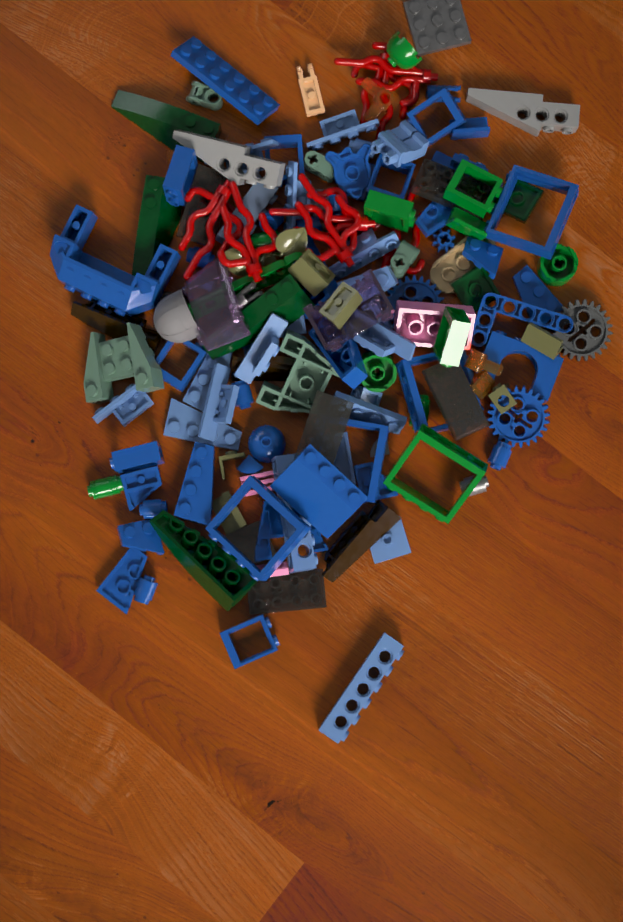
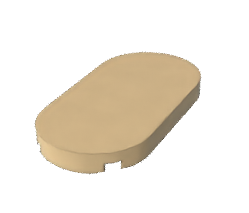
M468 236L463 238L432 265L430 281L432 285L436 284L435 289L437 291L441 290V293L453 294L454 291L449 283L476 267L472 261L462 255ZM487 238L481 240L496 245L493 240Z

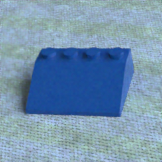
M310 443L270 485L276 493L327 539L368 498L366 494Z

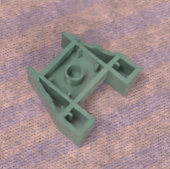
M126 323L128 336L106 341L104 334L91 332L84 376V391L87 403L101 404L110 402L114 397L112 382L130 377L135 378L137 391L148 393L164 389L162 369L157 364L153 356L154 353L149 348L145 340L146 336L140 325Z
M287 329L279 351L296 359L282 388L264 380L256 397V403L277 411L286 410L296 413L305 412L325 415L326 407L318 403L331 375L333 374L337 377L339 375L324 354L305 336Z

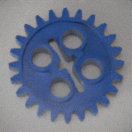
M413 275L412 280H409L408 276H406L405 282L398 279V286H393V290H387L390 296L384 297V300L388 302L383 304V308L388 309L384 312V315L390 316L387 320L393 321L392 325L394 327L396 301L400 297L405 301L422 302V300L428 299L431 303H440L444 300V297H438L441 290L435 291L436 284L430 286V279L423 282V276L420 277L419 281L416 280L415 275ZM407 290H413L415 292V296L410 298L406 295L405 292Z
M515 385L514 391L507 387L513 398L520 399L523 405L521 407L513 406L511 407L512 411L508 409L504 412L510 416V420L505 422L500 419L501 413L494 403L491 402L490 406L494 409H488V413L492 416H489L487 421H492L493 423L489 425V428H495L493 435L499 434L498 441L504 438L505 443L512 442V447L519 443L520 448H522L523 442L530 446L531 439L536 443V436L543 437L541 430L547 431V427L544 424H549L550 420L545 417L550 416V412L544 410L548 409L549 406L548 404L542 405L545 398L538 399L539 392L532 394L533 388H530L527 392L524 385L522 390H519L518 386ZM502 395L499 397L498 402L501 406L505 407L509 404V398ZM534 411L538 416L535 419H529L527 414ZM515 413H516L517 415H519V414L521 413V414H522V419H521V418H518V419L516 420V419H515ZM524 421H526L527 423L531 424L532 427H531V428L528 427L527 424H526ZM523 426L525 431L519 434L515 431V427Z

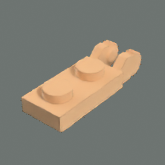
M312 63L307 64L310 77L303 78L301 66H297L298 83L306 116L310 117L325 113L317 76L314 74Z

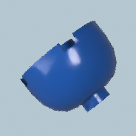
M259 426L249 436V452L259 462L272 463L271 459L274 456L283 455L285 451V437L274 426Z

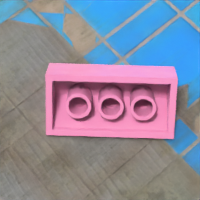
M397 300L394 331L414 342L416 346L433 347L445 306L463 309L472 323L464 350H470L476 313L473 306Z

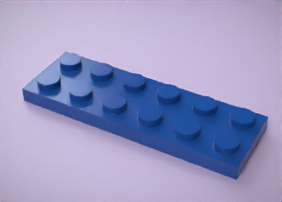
M194 36L172 50L170 55L172 58L256 125H259L278 110L280 104Z

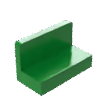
M457 207L452 209L446 226L478 240H483L487 237V233L484 231L486 222Z

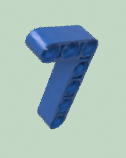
M487 293L482 298L476 316L471 343L481 347L488 342L497 313L525 322H532L535 325L561 333H568L572 330L573 320L567 315L495 293ZM490 296L496 298V304L493 307L486 305V299ZM507 302H512L515 305V309L507 313L504 310V305ZM527 307L533 310V315L530 318H524L522 315V311ZM544 313H548L552 317L549 324L541 322V316ZM482 315H489L490 323L488 325L480 323ZM562 319L570 321V327L567 330H562L559 327V322ZM477 333L484 335V341L480 344L474 341V336Z

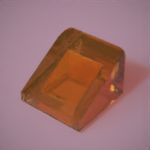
M484 370L474 374L470 388L482 400L493 388L495 381Z

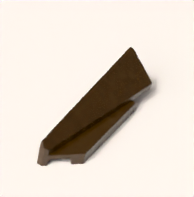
M95 299L88 301V304H81L77 301L73 302L72 316L113 339L128 336L126 323L140 325L146 336L145 340L155 355L162 337L157 331L145 328L147 320L135 315L129 316L125 314L124 317L114 312V308L108 306L106 309L98 305V301Z
M233 356L231 371L232 381H242L241 379L235 377L234 373L237 370L240 363L242 362L243 358ZM272 356L269 360L270 366L267 371H262L259 377L255 376L253 381H286L296 358Z
M378 499L369 514L361 511L325 553L324 561L327 563L325 571L322 572V576L334 582L390 530L401 517L380 499Z

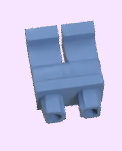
M404 120L400 122L398 127L392 130L379 132L377 140L372 142L370 150L374 154L381 153L383 155L382 160L387 166L393 164L398 168L401 164H406L425 156L430 141L419 131L416 132L417 130L408 121Z

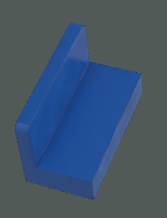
M487 117L466 118V123L457 129H453L450 133L451 140L488 137L490 127H488ZM455 119L449 120V125H450L451 123H453L454 121H456V120H455Z

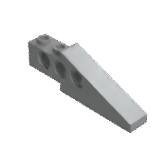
M468 88L466 93V102L535 137H538L541 130L546 133L560 131L563 134L569 135L575 133L579 127L580 105L543 102V94L477 88ZM523 113L526 116V118L521 119L518 117L517 114ZM536 115H542L545 120H538ZM555 117H561L563 122L556 121Z
M174 130L173 139L184 147L195 149L196 156L230 181H235L237 186L244 185V182L252 185L262 183L264 188L274 189L282 184L286 163L251 155V146L184 130ZM225 159L229 161L228 169L224 166ZM243 163L247 165L246 173L241 169ZM261 167L266 172L264 177H261L259 174Z

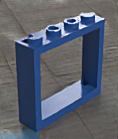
M514 165L512 171H509L506 175V184L499 196L498 203H495L491 211L492 217L486 221L484 229L487 233L486 238L551 260L578 197L579 185ZM518 180L566 195L545 246L496 231Z
M463 350L459 367L456 368L471 418L430 427L437 433L475 424L485 419L484 408L481 406L479 399V390L474 382V372L470 368L469 355H466L465 350ZM435 352L412 357L410 361L403 359L395 364L415 433L422 423L428 426L411 366L438 361Z
M320 414L319 418H316L314 429L317 430L316 437H313L311 445L320 453L326 423L379 432L368 498L365 501L376 503L389 426Z
M250 475L205 529L209 532L208 536L215 542L219 541L223 545L222 549L227 554H232L237 558L235 561L242 568L246 567L250 571L249 575L256 581H267L309 532L311 527L257 477ZM251 488L296 528V531L262 570L257 568L217 530Z

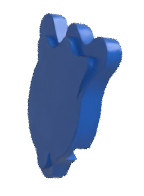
M368 143L363 144L357 153H353L350 147H345L340 153L328 151L325 154V160L333 168L335 183L340 189L349 193L353 199H359L363 195V190L371 178V167L368 162L371 145Z

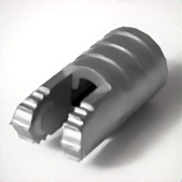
M254 281L227 302L228 307L234 314L238 315L263 295L262 291H259L252 297L249 296L248 293L257 286Z

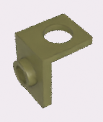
M501 383L497 384L491 389L492 393L488 395L501 414L517 404L507 389L509 387L508 383L504 385ZM502 395L509 398V404L505 407L501 406L498 402L499 397Z
M234 450L225 452L224 456H219L223 481L226 480L223 462L246 458L244 452L237 453Z

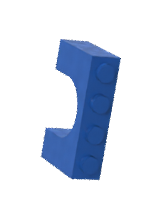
M492 331L474 376L492 383L504 357L510 354L524 355L531 360L535 369V377L531 388H533L532 394L539 392L538 399L545 398L544 403H546L564 358H561L560 354H558L553 360L523 343L521 338L514 337L512 339L507 337V334L503 331Z

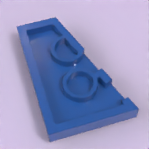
M451 178L415 222L426 238L446 226L454 207L467 213L469 212L443 198Z
M528 265L512 277L522 302L554 312L561 311L563 305ZM528 307L525 308L527 316L529 318L532 317L533 310ZM544 313L541 316L543 324L552 319L548 313Z
M129 548L96 591L127 614L148 556L136 548Z

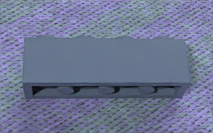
M257 183L252 185L242 199L245 207L254 217V226L250 235L257 227L255 223L259 219V213H266V207L269 204L273 205L278 198L276 195L277 187L268 189L263 187L264 184ZM236 208L232 214L238 216L245 227L247 223L246 218ZM233 222L231 234L236 231V225ZM224 226L221 228L215 239L221 244H223L225 240L223 233ZM241 236L237 241L244 245L243 237Z

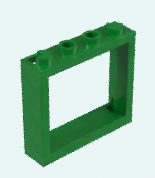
M422 423L385 476L383 484L389 490L401 494L405 500L417 504L421 510L433 514L437 520L449 524L485 475L488 464ZM420 440L475 474L449 511L395 477Z

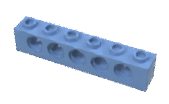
M298 453L274 456L271 459L274 480L298 456ZM277 493V497L292 510L293 507ZM280 514L284 542H286L295 532V527ZM299 514V517L305 523L311 526V524L302 515ZM310 530L287 556L290 573L317 568L318 557L313 549L315 538ZM299 546L305 549V556H301L298 553Z
M386 633L382 634L319 727L320 732L337 744L340 740L345 741L350 733L347 731L350 725L353 724L355 726L361 717L359 715L361 709H366L372 701L369 697L373 691L375 693L379 691L383 684L380 681L384 675L386 677L389 676L394 668L391 666L395 659L399 660L405 652L402 650L404 646ZM382 651H388L390 654V658L386 662H382L379 658ZM371 667L379 669V675L376 678H371L368 675ZM361 683L368 685V691L365 694H360L357 691V687ZM353 699L357 702V707L354 710H349L346 707V703ZM338 716L346 718L344 726L336 725L335 720Z

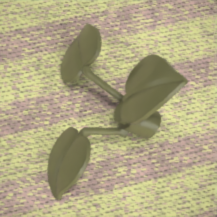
M305 227L286 229L279 233L276 237L275 245L281 253L272 251L261 254L259 262L261 261L263 267L276 262V256H288L295 252L304 253L308 244ZM234 247L225 251V255L229 260L242 258L241 253ZM245 265L228 268L237 276L248 275Z

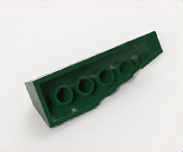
M122 90L117 91L111 108L137 124L142 130L154 136L156 140L161 141L172 151L175 150L176 145L183 146L173 139L174 130L189 131L218 139L222 132L220 123L170 104ZM196 156L197 161L204 163L202 159Z
M146 175L134 250L133 276L136 273L145 275L160 243L169 247L176 228H178L180 223L182 206H172L166 201L162 186L165 177Z
M289 274L206 340L202 346L210 357L215 360L252 344L272 313L287 320L288 327L316 305L295 277Z
M165 510L150 520V524L175 558L227 612L257 582L249 575L250 571L246 567L242 568L235 561L236 557L232 554H227L216 545L215 541L207 540L201 536L199 531L186 527L184 522Z

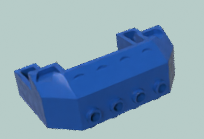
M76 204L61 235H54L50 250V257L57 278L65 285L64 289L72 293L76 290L81 293V297L89 301L93 298L98 301V305L106 309L110 306L115 309V313L123 317L125 314L134 316L156 308L181 259L178 251L160 243L145 275L136 273L133 276L82 251L98 217L92 211Z

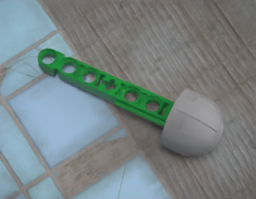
M292 253L284 257V260H278L263 267V272L260 276L267 277L264 280L255 282L257 286L248 294H253L291 274L288 268L303 253ZM279 268H284L282 271L276 272ZM246 275L192 302L189 301L182 289L164 297L157 304L154 311L153 320L157 332L161 337L173 343H183L203 335L198 319L227 306V302L243 290L244 286H248L254 281L253 277ZM227 293H232L228 297H223ZM210 301H215L211 305H206Z

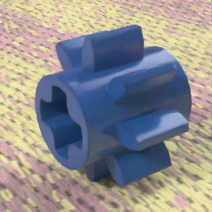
M440 229L439 235L433 234V238L436 241L432 243V246L438 248L437 252L444 250L447 253L448 247H454L455 244L451 241L455 239V236L449 234L450 230L443 232ZM443 238L447 239L444 244L440 243Z

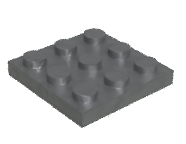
M410 0L403 2L413 44L418 53L417 57L471 44L472 40L460 0Z

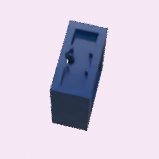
M447 88L442 89L407 113L409 117L407 121L416 128L417 132L419 131L430 141L428 146L436 143L451 133L453 129H457L467 122ZM442 98L456 121L428 138L415 115Z
M302 134L264 137V139L272 138L278 141L279 146L270 149L298 148L299 173H304ZM270 149L265 150V158L270 159ZM283 175L282 184L277 188L287 184L288 177L286 175Z
M180 145L175 147L162 185L166 201L172 206L180 205L185 207L186 205L184 197L192 187L198 169L195 149Z
M380 153L364 199H367L369 190L404 199L416 164L408 162L401 164L398 168L393 164L387 166L382 160L383 155ZM381 166L407 175L400 195L374 187Z
M167 341L155 359L157 364L160 365L174 345L173 342ZM190 341L182 343L199 355L181 381L162 369L163 381L182 393L207 356L206 351H204L205 349L198 342L195 344Z
M157 441L111 452L112 457L109 458L111 468L119 474L165 463L161 445Z
M262 614L220 633L234 669L278 651L277 646L280 643L276 634L272 635L269 628L272 627L268 616L264 618ZM260 621L271 648L241 661L230 634Z

